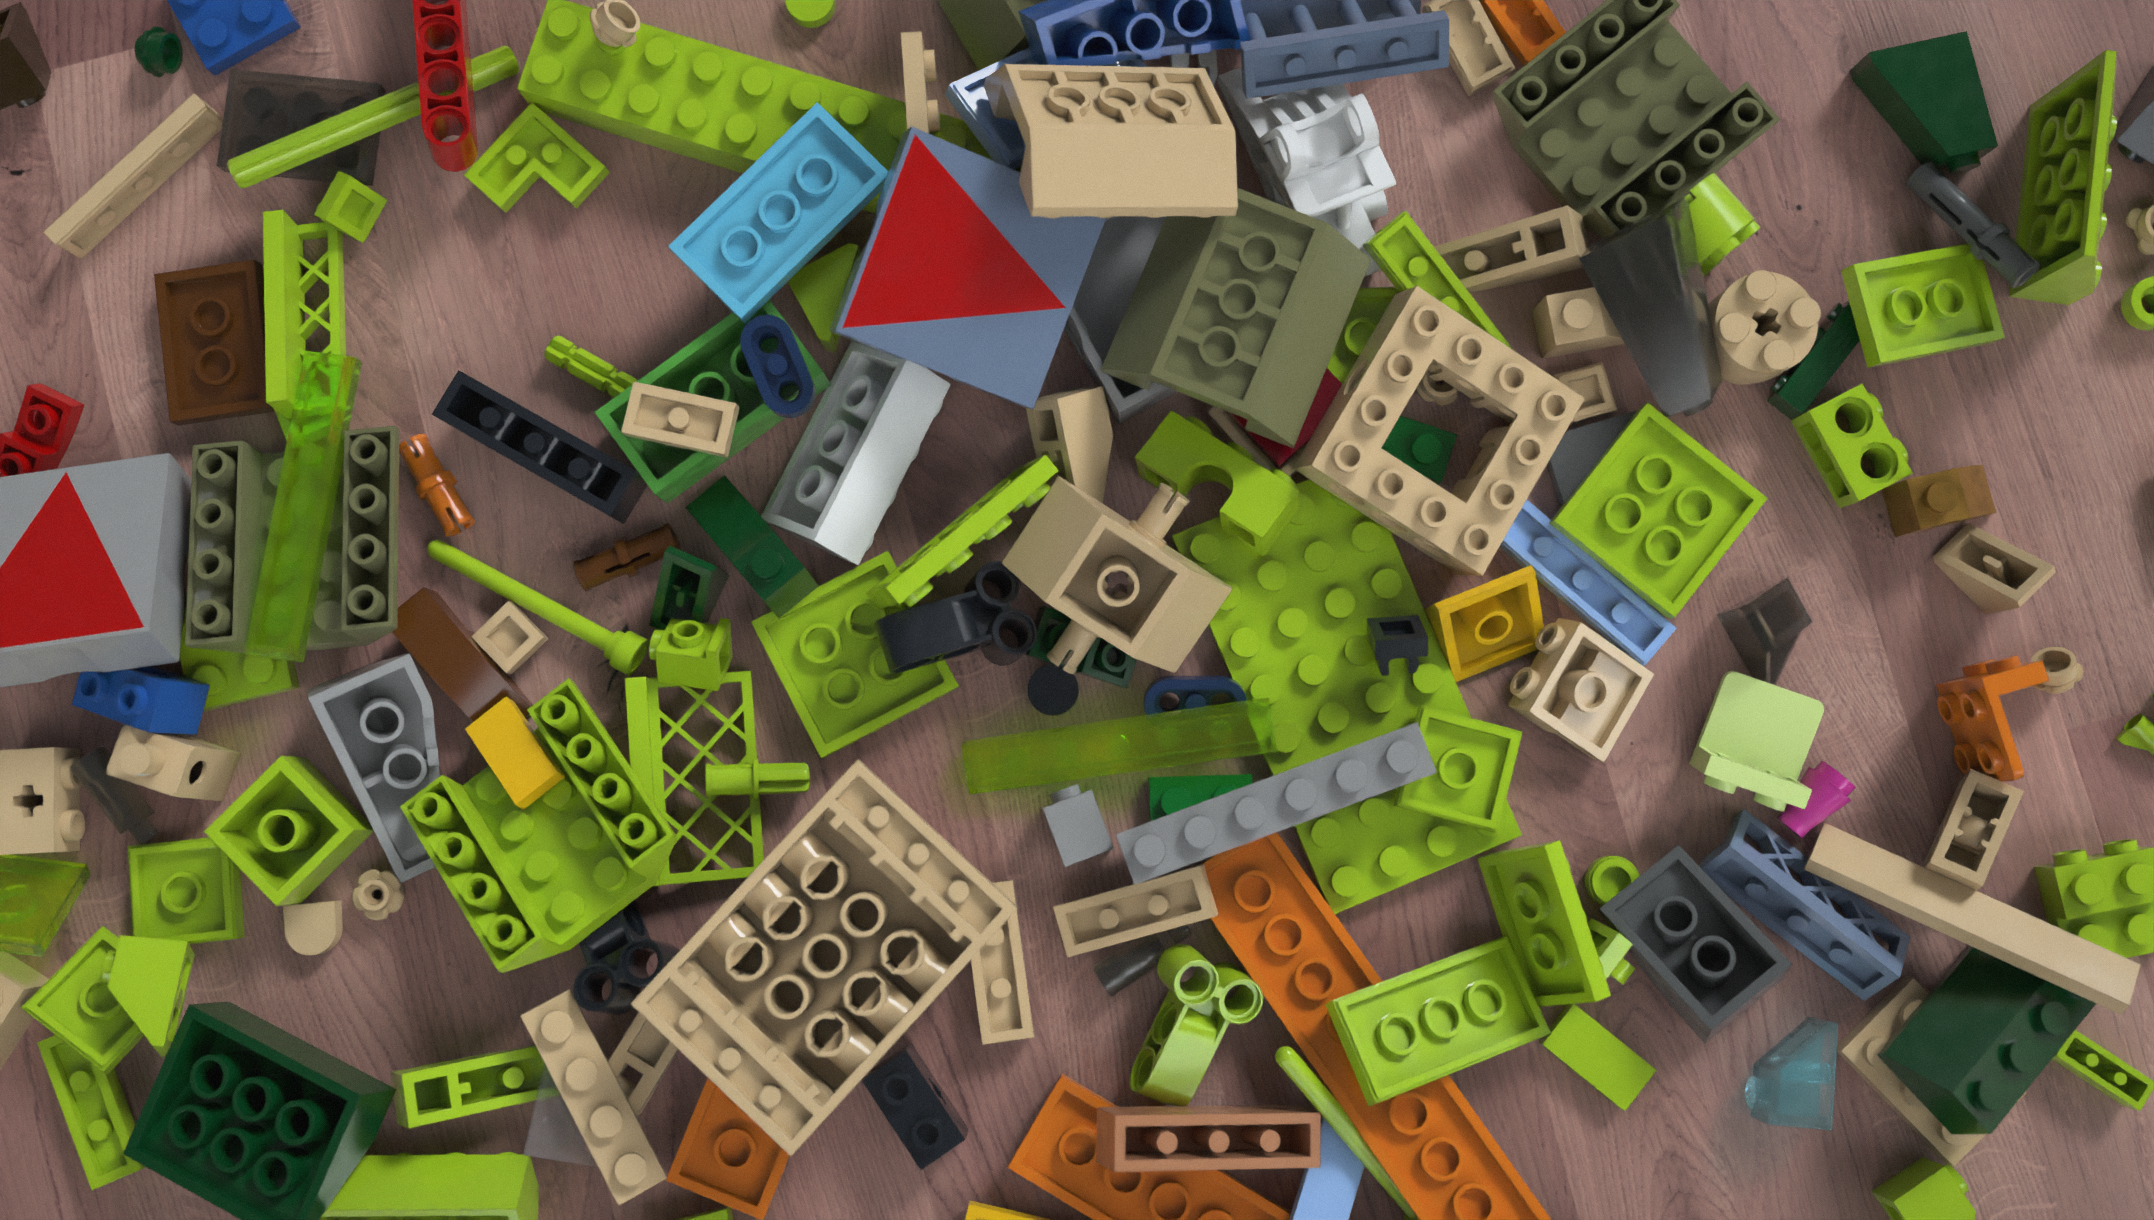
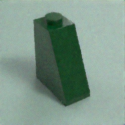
M1967 31L1872 51L1850 70L1854 83L1921 165L1933 162L1938 170L1948 168L1950 175L1959 174L1979 167L1981 165L1980 159L1998 146Z

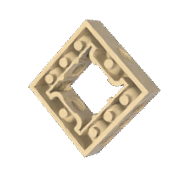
M1415 286L1394 295L1293 469L1456 574L1483 575L1585 398L1420 287ZM1426 370L1430 371L1428 376L1433 380H1444L1471 398L1469 404L1477 409L1485 407L1510 424L1493 428L1484 435L1479 443L1482 450L1465 479L1457 481L1452 494L1381 448Z

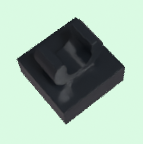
M1419 616L1367 618V639L1382 676L1389 675L1388 665L1390 660L1398 658L1405 659V665L1409 674L1416 673L1419 665L1417 657L1428 656V636Z

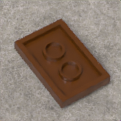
M247 260L154 274L170 422L180 426L275 412L274 408L266 402L263 265L256 260Z

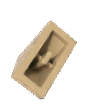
M1967 523L1933 556L1935 564L1985 615L2020 608L2056 573L2053 565L1970 523Z

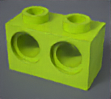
M1863 383L1791 420L1839 509L1859 502L1913 474L1908 465L1909 458L1904 445L1897 438L1892 437L1882 419L1883 409L1880 402L1873 394L1867 392ZM1837 411L1843 413L1850 422L1849 433L1842 431L1837 426L1835 420ZM1862 456L1869 458L1874 464L1875 474L1873 478L1863 472L1860 464Z

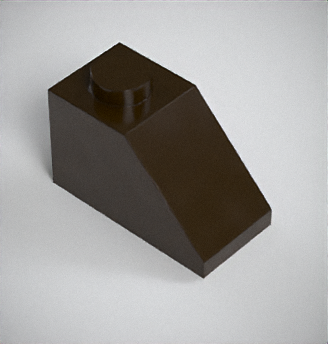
M19 2L0 10V110L14 104L19 108L28 107L40 101L46 95L45 91L47 90L52 72L29 15L22 3Z

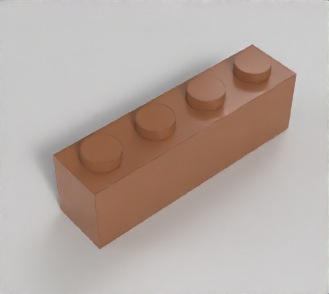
M1299 1105L1097 1107L1096 1162L1113 1172L1320 1168L1321 1113Z

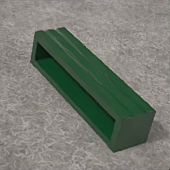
M1849 301L1844 304L1838 302L1826 316L1829 322L1824 328L1818 327L1816 340L1806 357L1793 366L1786 376L1783 374L1779 376L1770 387L1773 393L1768 398V403L1776 407L1781 413H1784L1790 420L1802 415L1860 341Z

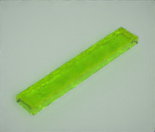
M305 351L245 649V654L304 663L343 463L344 432L349 430L362 362L356 357Z
M1269 697L965 740L961 744L969 795L1277 752Z

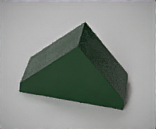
M669 545L664 552L649 626L665 630L671 618L708 623L729 574L713 564Z

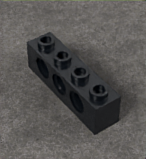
M459 370L432 413L433 416L622 524H625L647 487V483L636 470Z

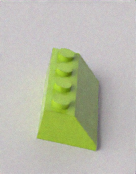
M451 1152L446 1155H413L410 1153L364 1155L320 1220H538L539 1184L530 1154L502 1152L498 1155H466L459 1152Z

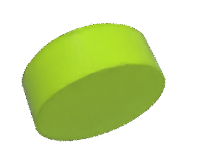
M785 0L790 17L798 25L806 28H817L826 24L833 17L836 9V0Z
M1602 856L1594 860L1587 868L1584 879L1585 888L1591 899L1603 906L1639 877V873L1636 867L1623 857Z

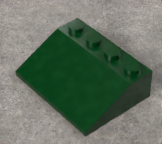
M231 1002L189 1004L123 1154L240 1220H320L375 1140L397 1089Z

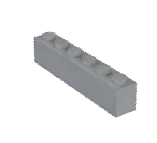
M1414 723L1116 834L1133 883L1136 885L1437 772L1419 725Z

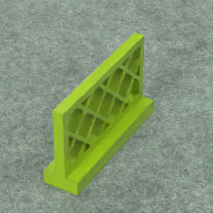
M751 671L726 672L722 684L741 683L743 704L729 719L706 701L714 690L706 689L700 696L691 687L658 682V677L625 678L630 767L666 821L679 831L676 834L678 837L676 843L684 835L706 854V857L693 872L670 873L668 857L656 884L653 886L748 878L764 861L760 796L758 800H754L753 795H749L750 806L734 822L712 803L717 796H711L707 799L684 779L704 756L715 765H724L709 750L728 729L745 742L746 755L738 764H753V759H757ZM681 687L696 702L675 723L660 710L659 688ZM701 705L724 724L705 747L681 728ZM742 713L744 716L745 734L733 724ZM660 718L672 727L663 739L661 737ZM676 733H679L700 751L680 775L663 762L662 748ZM664 770L675 778V781L666 791ZM679 784H682L703 802L701 807L683 827L666 813V799ZM707 807L731 826L712 850L708 849L687 831ZM749 814L752 836L740 827ZM737 831L752 844L754 866L731 868L715 854L729 837ZM710 859L723 868L701 871Z

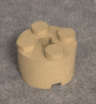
M1766 270L1752 272L1736 280L1712 299L1700 315L1697 325V338L1700 337L1701 347L1704 352L1701 355L1705 364L1720 378L1737 385H1750L1771 380L1798 364L1809 353L1818 332V321L1821 317L1820 307L1805 289L1791 278ZM1757 327H1758V329H1759L1758 333H1759L1760 335H1758V334L1755 332V330L1757 329Z

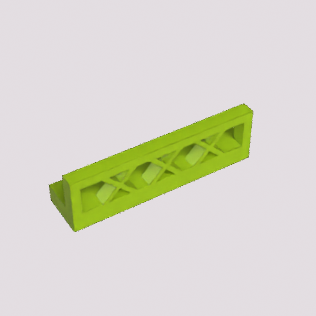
M284 210L263 212L266 402L285 419L348 413L343 233L326 222L297 225ZM328 238L327 252L314 265L304 259V240ZM304 267H305L307 270H309L305 275H304ZM327 270H328L329 278H328L326 275H324V273H325ZM320 279L329 286V297L314 312L305 305V293ZM305 313H306L308 316H310L306 321H305ZM329 315H330V324L325 321V319H326ZM321 325L330 332V344L315 359L306 352V340ZM306 360L311 363L307 369ZM330 362H331V371L326 368V366H327ZM322 372L331 379L332 399L307 402L306 387Z

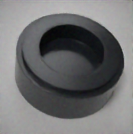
M1055 664L1042 666L1033 673L1029 680L1027 689L1029 700L1033 707L1042 714L1048 716L1062 715L1068 712L1077 701L1079 694L1077 679L1074 674L1064 671V666H1056Z

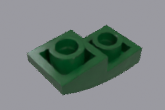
M1039 606L1034 621L1038 635L1035 644L1025 655L1054 664L1046 655L1053 649L1072 619L1060 611L1046 606ZM1097 637L1078 665L1076 673L1127 689L1137 659L1129 656L1103 638ZM1071 650L1068 651V653L1066 654V656L1064 657V659H1063L1062 662L1060 663L1061 666H1064L1063 661L1065 660V658L1067 657V655L1069 654V652H1070Z

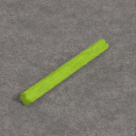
M503 45L471 59L473 92L519 72L518 61L509 46ZM419 82L407 85L234 157L227 162L228 169L236 184L240 188H247L421 114ZM443 91L439 94V96L451 95L455 91Z

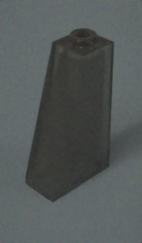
M1683 198L1593 242L1579 258L1659 408L1666 417L1679 412H1683L1685 416H1690L1704 410L1713 403L1712 398L1723 381L1701 264H1699L1690 207L1686 199Z

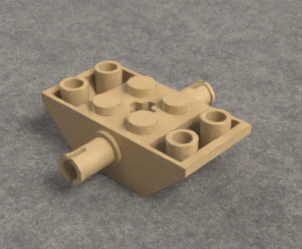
M1058 475L1051 485L1050 491L1044 496L1004 557L1002 564L1044 602L1072 619L1053 649L1046 655L1052 663L1059 666L1068 651L1071 650L1063 661L1064 671L1074 674L1096 638L1099 637L1137 660L1176 673L1231 592L1232 587L1166 545L1167 542L1163 538L1183 508L1190 502L1178 491L1174 494L1173 488L1161 483L1158 491L1138 521L1131 520L1130 522ZM1174 494L1173 498L1171 499V501L1169 502V504L1167 505V507L1164 509V507L1166 506V504L1168 503V501L1170 500V498H1171L1172 495ZM1110 572H1126L1127 581L1129 582L1127 586L1118 583L1114 589L1108 587V574Z

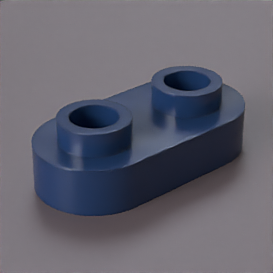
M761 315L753 318L744 327L740 342L760 394L768 408L776 415L784 418L799 417L806 413L813 405L816 388L794 334L788 324L777 316ZM767 338H776L779 341L778 348L772 353L761 351V345ZM790 384L798 386L799 393L795 399L787 401L781 398V391L785 386Z
M1163 676L1154 680L1146 689L1144 709L1150 722L1164 730H1227L1235 727L1243 720L1247 711V698L1239 683L1230 677ZM1174 693L1178 696L1179 702L1174 708L1166 709L1159 703L1162 695ZM1217 693H1225L1230 697L1229 704L1223 709H1216L1211 705V699Z

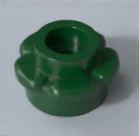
M153 26L151 30H145L135 42V57L147 73H151L154 77H161L164 73L174 74L179 70L182 63L183 50L181 42L175 34L167 33L162 27Z

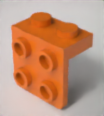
M2018 655L1998 660L1989 659L1962 667L1963 677L1936 684L1940 695L1937 699L1938 710L1943 721L1950 725L1956 743L1954 758L1960 771L1966 775L1970 769H1973L2000 782L2023 778L2024 769L1999 695L2049 681L2043 660L2021 663Z

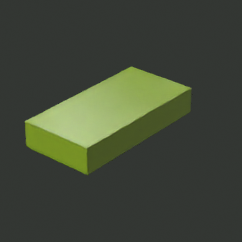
M1567 1004L1550 1026L1551 1034L1542 1037L1538 1042L1623 1111L1627 1110L1657 1071L1575 1004Z

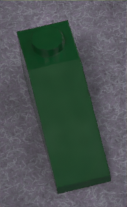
M725 475L685 507L779 619L819 586L803 564Z

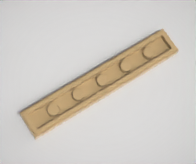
M1827 823L1823 824L1804 870L2122 1015L2130 1006L2141 964Z

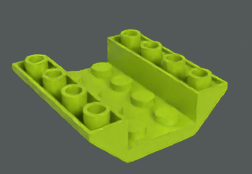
M570 678L566 679L527 709L538 726L534 730L557 763L565 778L523 810L514 804L489 765L464 785L442 774L400 806L496 969L501 973L554 956L575 947L656 884L678 839L574 681Z

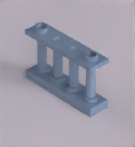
M1240 0L1250 41L1240 42L1242 89L1246 99L1449 67V17L1444 10L1421 14V0Z

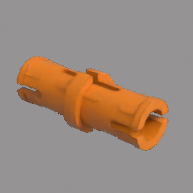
M418 434L410 437L419 453V457L412 446L409 447L405 440L399 444V455L403 458L418 484L415 487V491L421 500H427L442 526L445 536L452 537L462 533L452 514H454L458 523L463 525L466 530L472 527L476 521L469 513L454 487L457 480L451 471L444 470L429 443L427 435Z

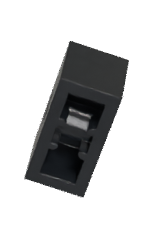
M909 1043L874 1067L861 1080L920 1170L966 1139L968 1127L912 1043Z

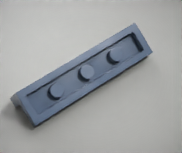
M1741 810L1734 816L1725 841L1704 857L1699 867L1727 896L1863 1001L1900 978L1910 936L1852 891L1804 870L1808 857L1747 810ZM1745 833L1758 842L1763 854L1743 840ZM1787 866L1800 875L1804 886L1792 878ZM1829 898L1841 906L1847 919L1834 910ZM1871 930L1890 944L1888 951L1876 942Z

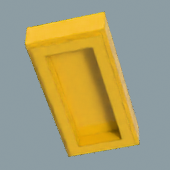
M504 697L465 728L514 804L521 809H526L565 778V775L518 706L508 697Z

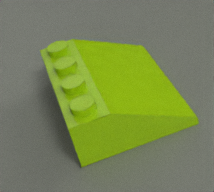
M2105 50L2030 105L2015 242L2033 259L2040 262L2041 266L2021 286L2013 288L2010 285L2009 297L2070 305L2094 293V289L2100 281L2102 267L2101 263L2097 261L2099 240L2102 238L2107 224L2106 214L2102 212L2104 192L2108 188L2112 176V168L2108 164L2109 144L2117 128V119L2113 116L2117 51Z

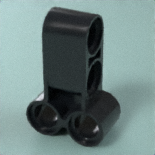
M991 561L983 565L965 586L963 594L892 613L874 622L890 673L905 672L977 650H981L986 659L999 666L1011 665L1018 661L1033 647L1038 635L1033 619L1027 613L1012 609L1011 603L1019 595L1020 579L1006 568L1002 561ZM982 581L994 582L1001 590L1002 598H990L983 590ZM999 628L1009 629L1015 634L1018 641L1017 648H1011L1002 643L999 637Z
M634 900L579 943L587 966L579 971L574 980V998L578 1005L587 1011L614 1015L627 1013L633 1008L631 1003L640 994V987L646 988L680 950L672 944L650 938L638 905ZM656 953L658 959L657 968L649 976L647 973V962ZM610 978L612 990L609 997L604 1001L602 988L606 980Z

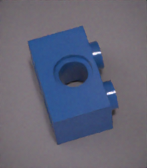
M157 666L105 673L85 671L80 672L72 705L146 732L197 735L210 684Z

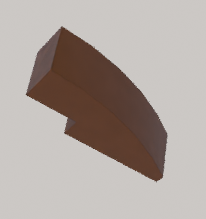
M423 587L398 607L397 629L392 631V633L426 673L473 722L504 697L514 701L526 719L530 716L527 709L532 706V703L511 677L471 637L474 632L466 629L437 591Z

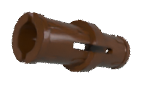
M666 523L662 527L627 540L626 537L614 540L613 547L581 560L573 561V568L579 583L587 592L591 588L625 574L630 578L641 573L640 568L662 560L664 552L669 545L681 550L672 526L670 523Z

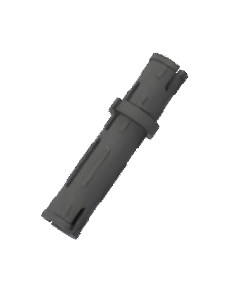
M1933 162L1923 164L1908 178L1906 187L1918 195L1971 246L1970 253L1977 260L1984 258L2013 288L2024 284L2038 271L2041 266L2040 262L2033 259L2009 236L2011 230L2003 222L1996 224L1966 194L1944 176Z

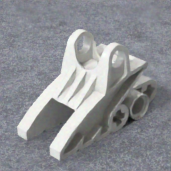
M1240 68L1219 75L1217 82L1229 110L1233 113L1234 122L1243 142L1246 144V150L1256 173L1259 175V180L1268 200L1329 223L1371 259L1365 276L1380 271V267L1362 245L1375 234L1370 221L1388 214V204L1383 190L1396 185V180L1379 146L1380 135L1378 126L1365 96L1361 93L1351 97L1344 84L1280 93L1265 100H1262L1261 97L1246 99L1242 89V71Z

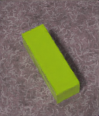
M2077 1030L2071 1034L2052 1058V1060L2127 1108L2141 1111L2154 1090L2153 1080Z

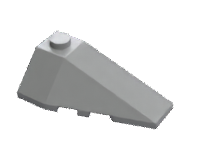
M410 653L356 668L308 689V699L399 882L402 883L434 868L433 861L400 808L401 805L440 776L432 698Z

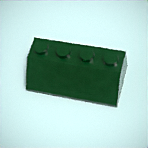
M1969 946L1877 1056L1952 1135L1991 1134L2096 1003Z

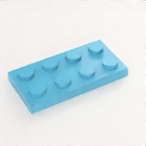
M817 102L668 247L745 324L882 190L888 171Z

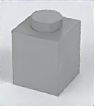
M1075 784L1049 794L1052 805L1044 807L1043 810L1065 867L1114 849L1092 789L1081 793L1079 785Z

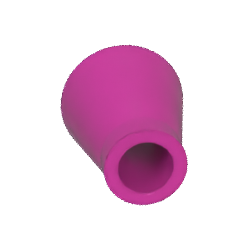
M1821 761L1814 769L1808 767L1800 783L1812 789L1805 809L1787 804L1784 812L1777 819L1797 836L1803 838L1811 829L1851 801L1848 796L1856 787L1829 764Z

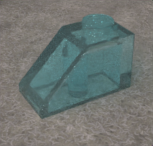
M1808 1016L1754 1063L1753 1077L1748 1078L1745 1088L1746 1104L1751 1109V1117L1769 1125L1832 1131L1838 1023L1819 1017Z

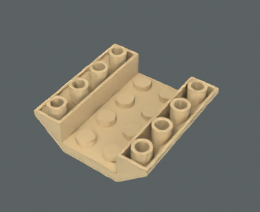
M1004 64L985 78L984 90L994 117L1016 121L1026 145L1019 185L1031 217L1095 216L1109 218L1112 216H1146L1159 218L1162 216H1197L1208 218L1212 216L1236 215L1238 197L1235 129L1205 68Z

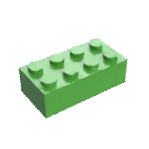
M770 300L745 324L732 312L637 381L639 383L736 403L740 408L728 458L625 436L621 431L632 385L595 411V414L653 493L667 504L785 419L773 413L765 404L744 356L740 342L744 327L755 317L773 315L785 321ZM793 332L814 381L817 396L831 384L822 369ZM767 338L761 345V351L764 353L774 352L779 345L778 339ZM793 384L785 386L781 391V398L787 401L795 399L799 393L798 386Z

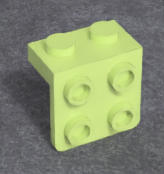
M1728 671L1721 679L1689 764L1706 775L1703 783L1718 790L1734 794L1736 787L1739 786L1756 792L1753 800L1767 807L1784 812L1788 803L1805 809L1812 789L1797 780L1823 716L1824 706L1819 700L1736 671Z

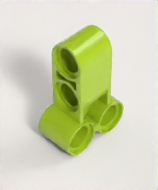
M1181 943L1166 949L1159 958L1157 965L1158 976L1169 991L1142 1044L1130 1073V1088L1132 1091L1169 1106H1187L1190 1103L1229 1023H1248L1257 1016L1263 1004V993L1259 985L1239 967L1228 962L1217 963L1213 966L1192 946ZM1196 966L1193 976L1186 982L1180 983L1181 975L1184 971ZM1239 985L1235 996L1224 1001L1229 989Z

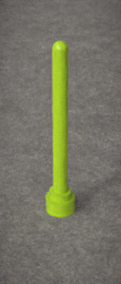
M433 540L427 546V553L432 559L603 650V656L610 660L609 665L627 676H631L642 664L650 645V641L631 630L626 633L620 630L613 633L442 540Z
M1289 1046L1280 1047L1275 1054L1277 1064L1405 1213L1404 1220H1418L1339 1102L1293 1048Z

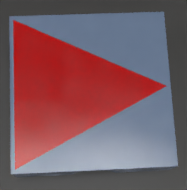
M910 127L902 134L877 201L875 222L863 251L855 260L829 331L896 358L906 359L949 376L957 382L1018 406L1034 409L1106 218L1095 216L1031 217L1019 185L1020 172L922 130Z

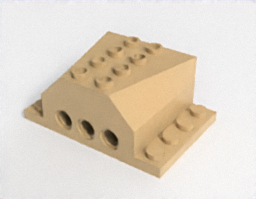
M857 759L635 998L631 1005L780 1147L792 1156L1018 907L863 762Z

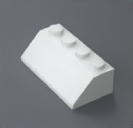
M851 341L830 382L831 385L826 389L761 517L765 522L827 553L859 565L865 552L873 543L874 534L883 516L895 500L897 489L906 471L918 455L920 444L930 424L941 410L943 399L951 384L924 366L906 359L896 358L861 343Z

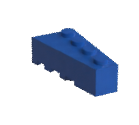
M1047 0L1018 11L1033 60L1039 65L1100 66L1115 64L1116 61L1134 59L1143 61L1159 59L1161 56L1210 53L1211 50L1227 48L1236 50L1240 49V42L1250 41L1240 0Z

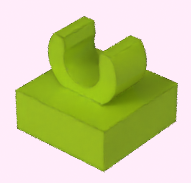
M338 171L334 180L329 184V189L321 203L318 204L314 215L348 237L364 244L388 200L350 175Z
M1591 919L1588 927L1604 969L1605 979L1611 976L1618 983L1624 985L1635 970L1623 958L1633 944L1614 929Z

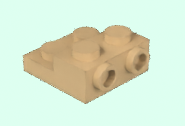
M1558 618L1555 623L1546 625L1539 632L1535 641V646L1539 649V652L1531 666L1522 668L1513 677L1510 683V691L1514 695L1508 706L1544 731L1558 735L1590 758L1605 762L1653 678L1654 673L1582 622Z

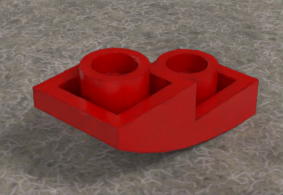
M41 383L27 385L14 431L0 433V477L57 469L72 440L85 404Z

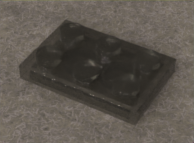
M230 69L217 167L224 172L230 173L227 162L230 159L386 94V90L380 83ZM380 132L273 177L331 182L338 171L350 175L366 186H373Z

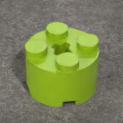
M1715 173L1710 174L1689 190L1692 195L1688 194L1678 203L1672 204L1633 241L1644 257L1679 295L1713 270L1725 259V256L1735 248H1738L1761 228L1755 222V218Z

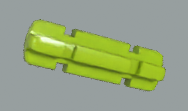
M561 336L553 337L545 349L544 356L549 362L561 369L567 367V371L604 393L608 390V394L613 398L633 385V381L637 382L636 378L623 371L618 373V369L581 347L577 349L574 343Z

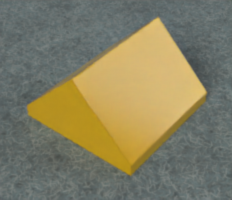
M1531 565L1437 602L1424 609L1456 682L1538 650L1535 646V641L1539 632L1544 628L1536 572Z

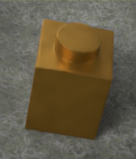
M1983 464L1956 467L1914 477L1882 489L1895 538L1997 513Z

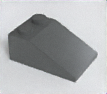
M1679 845L1599 909V912L1610 927L1622 934L1633 944L1628 951L1668 1004L1704 1043L1708 1042L1782 981L1792 966V963Z

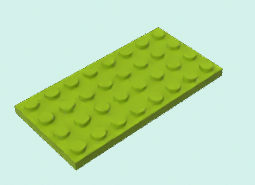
M1310 479L1296 484V488L1299 489V510L1265 556L1260 555L1224 532L1221 528L1220 516L1171 536L1173 545L1178 553L1232 587L1231 592L1208 624V627L1229 677L1239 683L1244 690L1247 698V711L1245 715L1271 776L1414 724L1419 705L1471 718L1391 532ZM1418 615L1428 636V656L1417 657L1419 661L1416 673L1410 674L1405 665L1404 658L1391 659L1388 665L1389 675L1382 676L1367 639V618ZM1398 787L1297 824L1293 828L1322 897L1334 914H1337L1522 836L1507 799L1498 833L1393 806Z

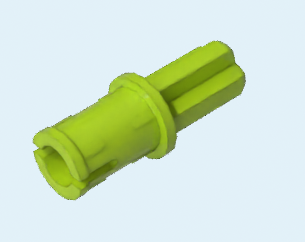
M753 759V764H706V797L753 795L754 800H758L759 794L805 793L810 787L809 766L804 762L759 764L758 759Z

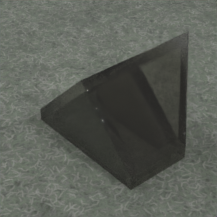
M1788 577L1717 614L1751 677L1776 685L1802 629L1813 622Z

